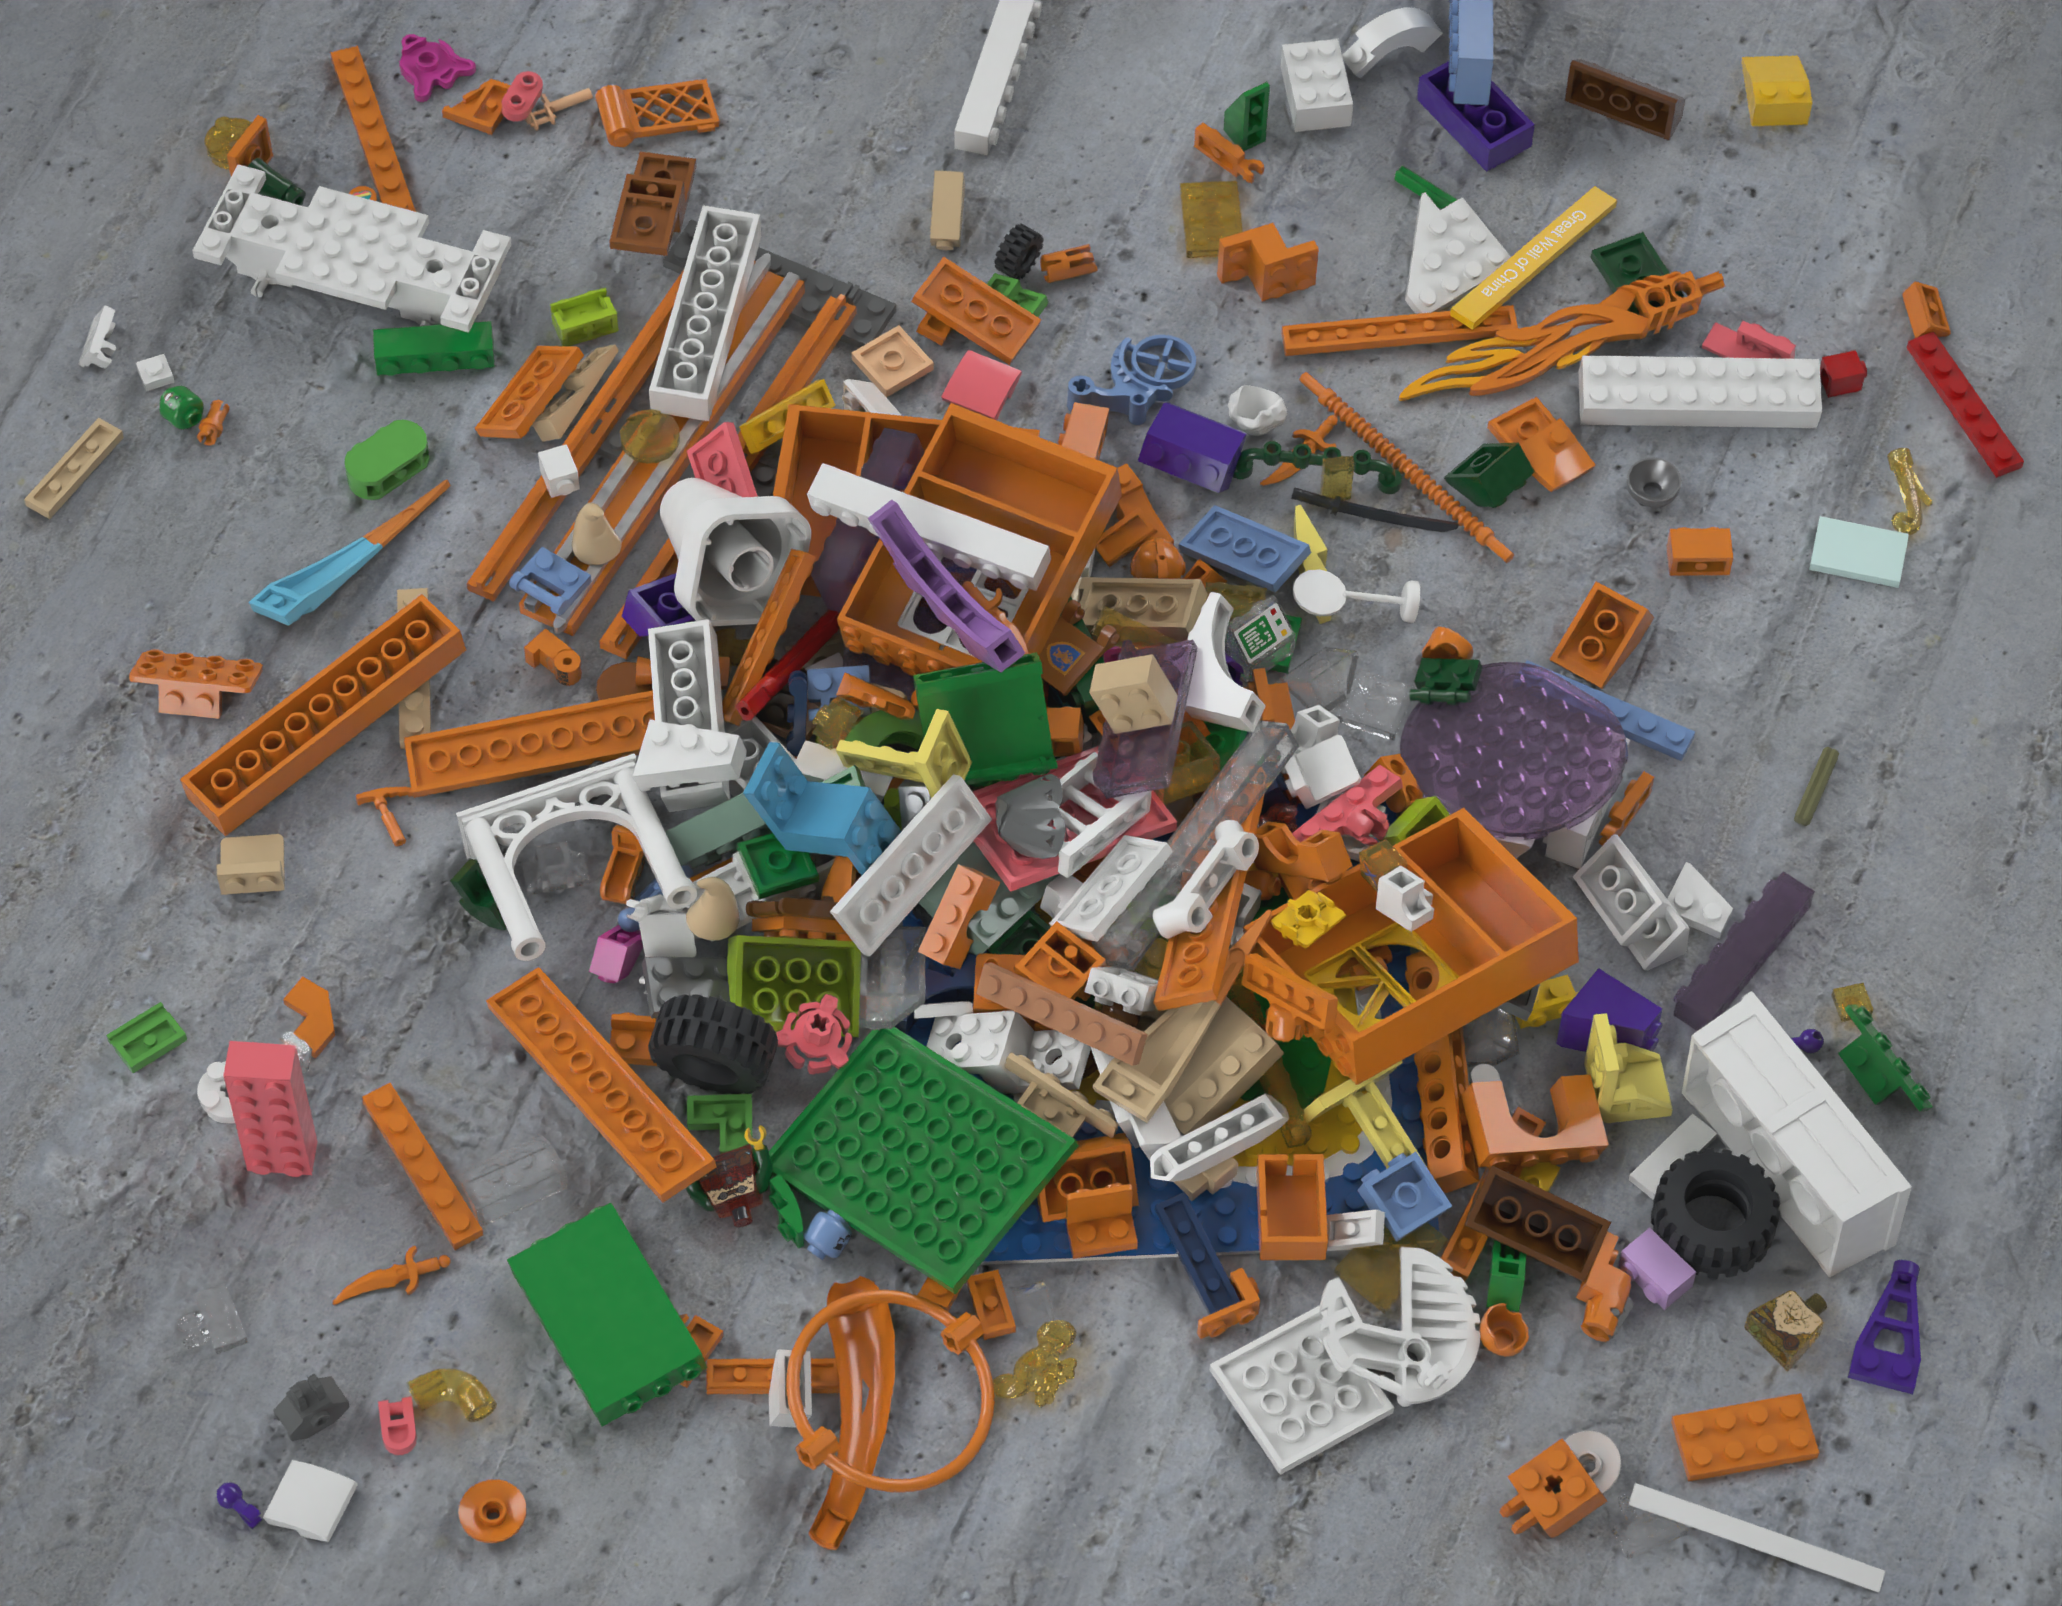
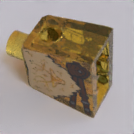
M1789 1290L1751 1310L1747 1315L1744 1328L1788 1372L1820 1336L1824 1322L1819 1315L1827 1309V1303L1817 1293H1814L1804 1301L1795 1291Z

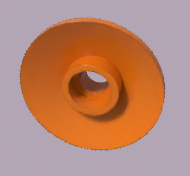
M490 1479L481 1481L467 1490L460 1501L458 1513L461 1526L470 1537L484 1543H498L511 1538L521 1529L526 1519L527 1508L524 1496L516 1486L504 1480ZM491 1513H498L500 1515L494 1520L487 1518Z

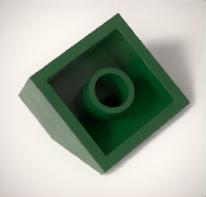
M1483 443L1449 472L1444 479L1477 507L1496 508L1507 501L1506 497L1510 493L1524 487L1527 484V479L1535 471L1519 443Z

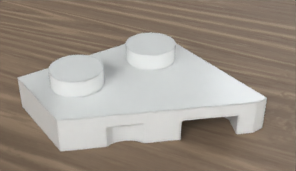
M1686 862L1667 899L1688 926L1720 939L1731 917L1733 908L1690 863Z

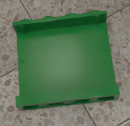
M1038 653L1023 655L1002 672L982 662L913 675L923 739L936 709L948 711L972 761L964 780L967 785L980 787L987 785L991 780L1012 781L1018 779L1023 774L1044 775L1049 773L1050 769L1058 768L1053 754L1041 677L1043 669Z

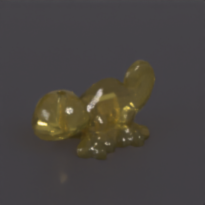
M1050 1320L1042 1324L1036 1334L1039 1345L1020 1356L1014 1365L1013 1374H1001L993 1379L994 1394L1000 1398L1014 1399L1024 1396L1029 1392H1035V1404L1037 1406L1043 1407L1046 1404H1051L1054 1401L1059 1385L1065 1384L1067 1379L1071 1380L1075 1377L1074 1369L1077 1366V1360L1072 1357L1062 1361L1059 1360V1356L1063 1355L1071 1347L1076 1338L1074 1326L1064 1320Z

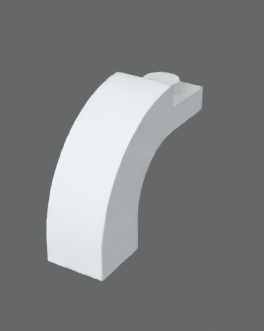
M1410 7L1392 10L1373 19L1355 34L1359 39L1342 55V58L1353 74L1361 79L1389 52L1400 47L1411 46L1423 53L1443 32L1430 15L1423 10Z

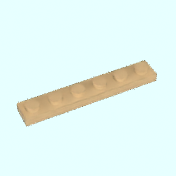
M428 588L397 590V613L421 594L429 600ZM430 679L399 702V742L401 749H405L404 737L431 733Z

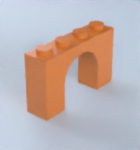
M1591 1075L1561 1076L1551 1087L1550 1094L1557 1117L1558 1131L1557 1135L1548 1138L1532 1136L1517 1126L1510 1115L1502 1081L1471 1083L1461 1095L1478 1167H1490L1493 1165L1503 1169L1509 1165L1520 1164L1521 1167H1531L1542 1162L1560 1165L1569 1160H1580L1582 1163L1597 1160L1609 1144Z

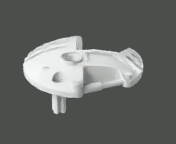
M1401 1247L1399 1250L1401 1267V1331L1363 1323L1340 1278L1330 1280L1324 1288L1319 1313L1327 1310V1316L1319 1321L1320 1331L1329 1329V1335L1325 1336L1322 1340L1329 1357L1338 1371L1345 1373L1349 1370L1376 1383V1386L1397 1395V1402L1401 1406L1407 1407L1411 1404L1434 1400L1452 1390L1471 1369L1479 1350L1481 1335L1480 1331L1475 1329V1326L1480 1324L1479 1314L1473 1313L1472 1310L1476 1303L1473 1296L1466 1295L1464 1290H1467L1468 1286L1461 1277L1453 1276L1450 1273L1453 1268L1433 1253L1421 1248ZM1407 1351L1414 1353L1417 1356L1418 1362L1411 1360L1408 1357ZM1362 1367L1393 1373L1395 1381L1381 1374L1377 1375Z

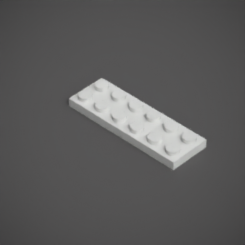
M953 774L831 909V914L862 954L870 957L992 821L990 815L961 776Z

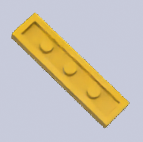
M824 379L811 383L739 426L751 454L757 453L783 438L789 404L833 408L836 406Z

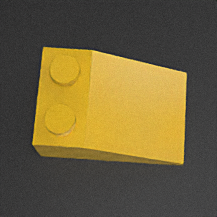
M1798 55L1742 57L1741 62L1751 126L1808 125L1812 107V96L1808 77Z

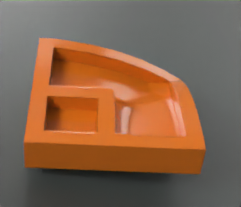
M1562 418L1520 443L1522 450L1535 471L1532 476L1550 492L1573 482L1596 466Z

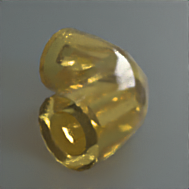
M438 1368L406 1382L412 1398L422 1412L444 1401L453 1402L461 1408L469 1422H478L489 1416L497 1407V1403L490 1391L478 1378L460 1369Z

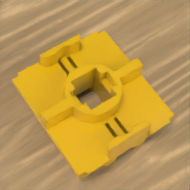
M1308 890L1295 901L1290 898L1287 901L1288 907L1271 920V924L1282 933V937L1285 939L1289 937L1293 940L1294 945L1297 947L1301 945L1306 949L1344 919L1346 914L1338 907H1335V902L1322 893L1318 892L1316 894Z

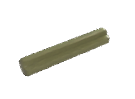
M1830 747L1823 749L1795 813L1794 821L1803 826L1810 824L1838 760L1839 752L1836 749Z

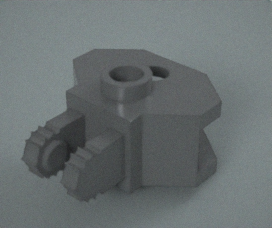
M315 1374L307 1377L308 1380L297 1382L289 1388L290 1391L286 1392V1397L273 1410L274 1416L278 1421H281L291 1441L308 1439L335 1423L350 1407L347 1398L332 1376L318 1378Z

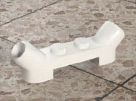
M1225 820L1216 826L1214 833L1217 843L1174 901L1154 910L1152 917L1162 937L1169 939L1184 931L1201 932L1213 917L1208 908L1236 870L1247 871L1256 859L1259 850L1258 839L1253 833L1244 832L1243 827L1237 821Z

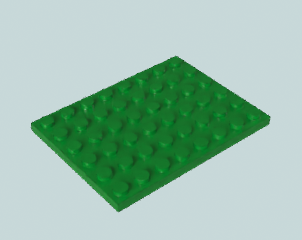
M881 1019L849 1056L848 1063L838 1069L769 1150L773 1167L772 1176L775 1177L780 1174L789 1187L824 1210H832L841 1216L849 1226L956 1295L1079 1145L1073 1137Z

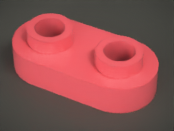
M525 71L515 77L502 99V114L508 120L522 121L531 113L543 89L542 78L537 73Z

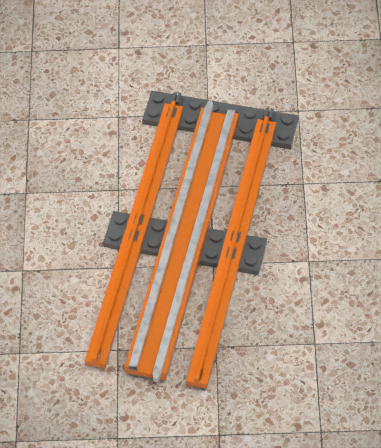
M691 219L669 250L668 256H665L663 259V266L679 273V277L598 393L594 391L590 393L560 438L565 441L563 445L567 444L578 471V477L581 476L595 454L615 461L588 503L598 504L604 511L605 518L620 538L622 545L620 553L611 561L600 565H590L579 561L574 555L571 546L574 522L553 553L590 574L592 582L561 616L553 613L550 610L551 607L527 593L519 602L520 613L553 627L555 634L564 632L571 636L575 635L659 510L662 499L669 488L681 480L695 478L687 450L711 433L787 318L809 326V329L747 421L810 385L839 340L860 348L879 337L895 314L896 304L860 289L859 285L853 286L851 282L847 284L758 247L710 420L704 421L651 412V410L648 414L629 407V404L657 364L698 224L697 221ZM574 390L571 391L570 396H568L567 399L575 393ZM740 431L738 437L757 496H773L777 469L759 462L768 447L751 454ZM541 475L468 580L467 590L494 602L567 495L551 498ZM669 538L636 587L677 573L679 560ZM490 576L493 577L489 584L485 586ZM534 580L533 583L556 597L559 596L558 593ZM623 605L600 639L599 644L601 649L627 660L642 636H639L622 618ZM624 634L625 637L623 638V640L621 641V643L618 644V641L620 640V638H621L622 635Z

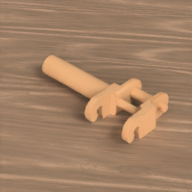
M586 88L552 102L543 93L540 98L542 103L544 102V109L531 112L525 121L531 127H534L536 131L539 130V125L549 121L553 125L556 115L553 113L592 99V92L589 88ZM542 113L546 114V116L537 120L535 119V116L540 115Z

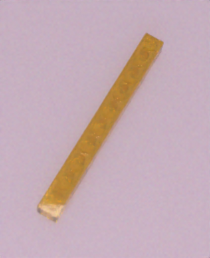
M1243 966L1226 997L1266 1032V1019L1262 1015L1259 1001L1256 1000L1254 991L1242 985ZM1281 1056L1259 1079L1265 1094L1271 1095L1287 1109L1289 1120L1280 1127V1131L1289 1149L1306 1145L1312 1137V1130L1307 1125L1304 1110L1298 1103L1297 1093L1292 1088L1289 1074L1285 1071Z

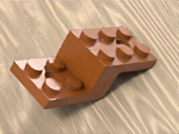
M639 152L634 175L626 174L609 241L610 249L668 256L673 232H681L697 167L696 158Z

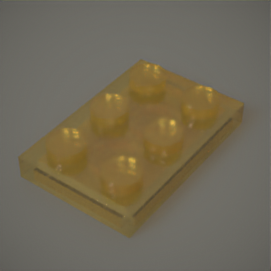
M1237 181L1180 183L1179 191L1186 258L1218 257L1219 239L1243 232Z
M1426 1223L1396 1242L1384 1224L1383 1245L1352 1248L1335 1267L1334 1273L1385 1314L1401 1296L1400 1248H1421L1437 1255L1447 1244L1448 1239L1432 1225Z

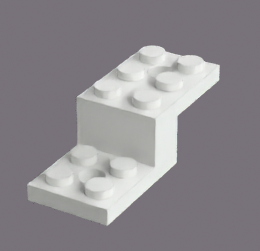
M1015 1011L935 1017L926 1046L969 1074H979L992 1088L1002 1094L1024 1093L1030 1085L1005 1068V1062L1010 1053L1016 1056L1023 1055L1033 1062L1034 1068L1044 1074L1050 1073L1061 1081L1063 1087L1072 1090L1079 1089L1091 1050L1089 1045L1056 1030L1034 1031L1020 1014ZM1058 1056H1061V1058L1057 1059V1060L1052 1064V1062L1054 1061L1055 1058H1057Z

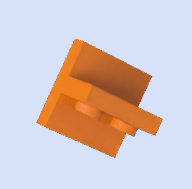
M1265 668L1253 669L1252 682H1247V687L1243 688L1253 691L1266 705L1258 721L1257 728H1264L1272 743L1280 742L1281 737L1287 734L1295 723L1288 683L1268 684Z

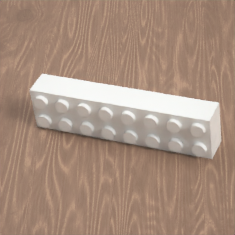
M702 206L649 388L651 412L704 421L710 420L761 240L760 214Z
M1582 356L1579 368L1580 425L1817 428L1822 414L1819 359Z

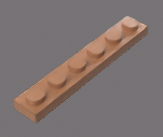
M993 963L984 964L976 994L1130 1065H1138L1140 1063L1147 1033Z

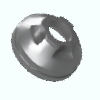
M1645 458L1637 461L1631 466L1627 475L1629 494L1638 503L1649 507H1661L1671 503L1679 494L1682 483L1678 469L1670 462L1660 458ZM1653 486L1658 488L1661 493L1658 496L1651 497L1646 495L1643 490L1646 487Z

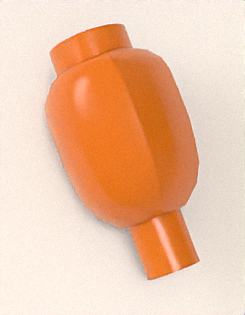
M1247 871L1244 883L1261 890V900H1270L1273 896L1280 894L1281 880L1279 877H1274L1268 871Z

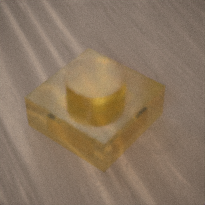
M1864 983L1833 989L1831 996L1841 1022L1852 1020L1844 1010L1849 1004H1857L1859 1007L1864 1006L1872 1015L1874 1009Z

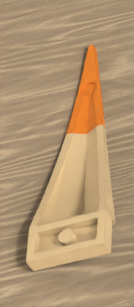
M1271 909L1267 910L1228 951L1217 1000L1168 1009L1144 1031L1148 1035L1140 1063L1138 1065H1130L1117 1058H1113L1094 1083L1093 1089L1095 1092L1142 1121L1149 1122L1162 1102L1170 1096L1243 968L1245 955L1251 954L1272 917Z

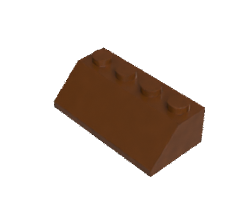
M1582 59L1571 61L1565 94L1566 102L1670 140L1682 119L1685 98L1651 86L1648 83L1632 79L1624 74L1603 68L1595 63Z
M1493 1165L1488 1167L1473 1197L1465 1222V1226L1582 1282H1585L1611 1224L1610 1221Z

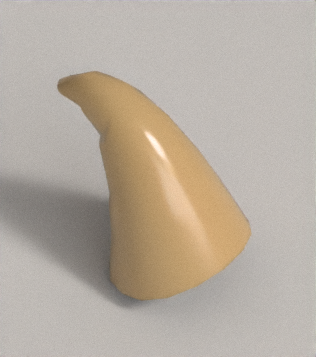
M587 503L580 509L575 520L571 545L574 555L579 561L590 565H600L611 561L620 553L622 545L620 538L605 518L604 511L595 503Z
M708 877L699 880L697 886L705 889V891L687 911L686 922L689 929L698 937L706 940L719 941L729 937L737 929L740 922L737 901L731 887L727 882L718 877Z

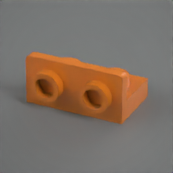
M630 1012L611 1015L610 1045L627 1064L657 1066V1063L652 1061L648 1050V1044L657 1018L636 1015Z

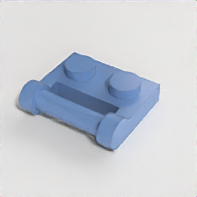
M541 547L520 571L513 574L509 587L516 591H524L551 607L550 610L553 613L561 616L592 581L590 574L546 548ZM530 580H536L537 582L541 583L547 588L558 593L559 596H554L553 594L549 593L543 588L532 583Z

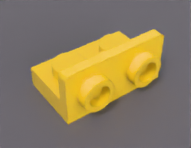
M1568 974L1540 983L1532 1012L1527 1021L1516 1017L1520 1029L1529 1026L1539 1027L1547 1021L1561 1018L1563 1010L1578 993L1575 992Z

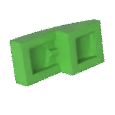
M994 273L987 285L1037 317L1040 316L1048 304L1045 294L1021 288L1018 279Z

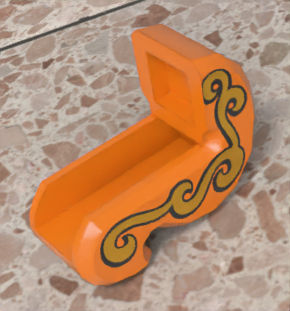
M619 824L611 832L613 850L601 881L600 896L605 901L627 905V901L635 896L636 882L643 871L646 856L636 836L629 829Z

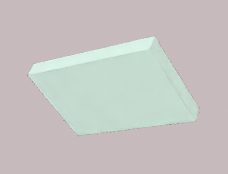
M1820 516L1809 570L1899 588L1909 534Z

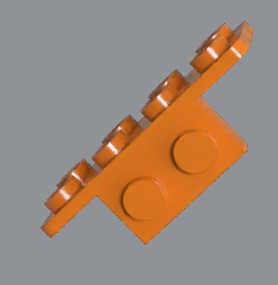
M152 649L141 654L129 674V680L131 682L158 685L159 713L220 719L222 715V691L250 693L263 671V665L255 663L251 659H239L236 661L226 660L221 656L196 657L186 652L167 654L161 650Z

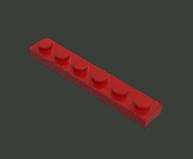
M1934 331L1908 341L1907 350L1995 477L1997 478L2022 468L2024 460Z

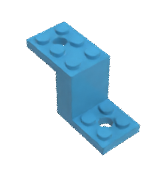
M769 742L743 792L785 850L848 857L861 876L902 832L870 787L808 781L782 745L777 742Z

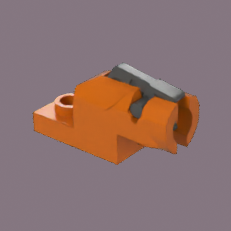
M1608 1231L1586 1280L1581 1282L1575 1297L1586 1303L1584 1319L1581 1325L1582 1331L1589 1337L1601 1342H1607L1617 1334L1634 1307V1302L1629 1297L1631 1276L1613 1266L1619 1253L1618 1250L1614 1249L1619 1237Z

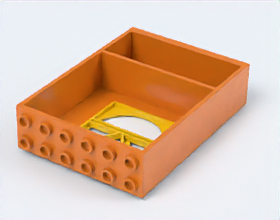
M1465 808L1456 811L1343 872V876L1333 882H1325L1310 890L1316 894L1320 892L1334 901L1335 907L1344 911L1346 917L1305 949L1301 945L1297 947L1292 939L1282 937V933L1271 924V920L1288 907V903L1271 911L1272 917L1251 954L1256 953L1333 996H1335L1334 990L1339 988L1378 985L1360 1015L1349 1012L1338 1002L1334 1029L1324 1031L1305 1021L1304 1035L1311 1037L1317 1043L1321 1053L1325 1057L1329 1056L1336 1063L1339 1072L1343 1076H1348L1356 1085L1579 962L1577 917ZM1399 866H1403L1423 879L1424 889L1433 894L1431 905L1434 908L1433 919L1412 932L1376 909L1379 878ZM1370 872V874L1376 875V877H1373L1372 879L1371 876L1365 875V873L1369 874ZM1258 919L1243 926V933L1245 934ZM1382 945H1404L1424 952L1435 962L1439 971V982L1436 990L1416 1001L1367 949ZM1352 957H1355L1371 974L1342 978L1336 977L1339 969ZM1389 993L1403 1007V1009L1385 1019L1375 1018Z

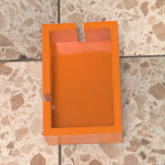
M1287 1154L1258 1155L1256 1182L1260 1260H1326L1328 1235L1324 1154H1294L1292 1176H1286Z

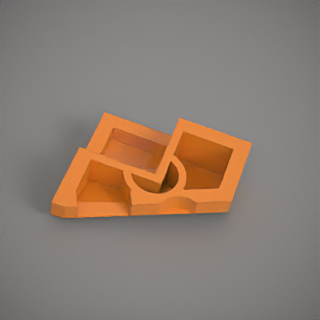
M846 672L836 696L862 708L876 707L901 720L913 719L916 712L913 704L906 698Z

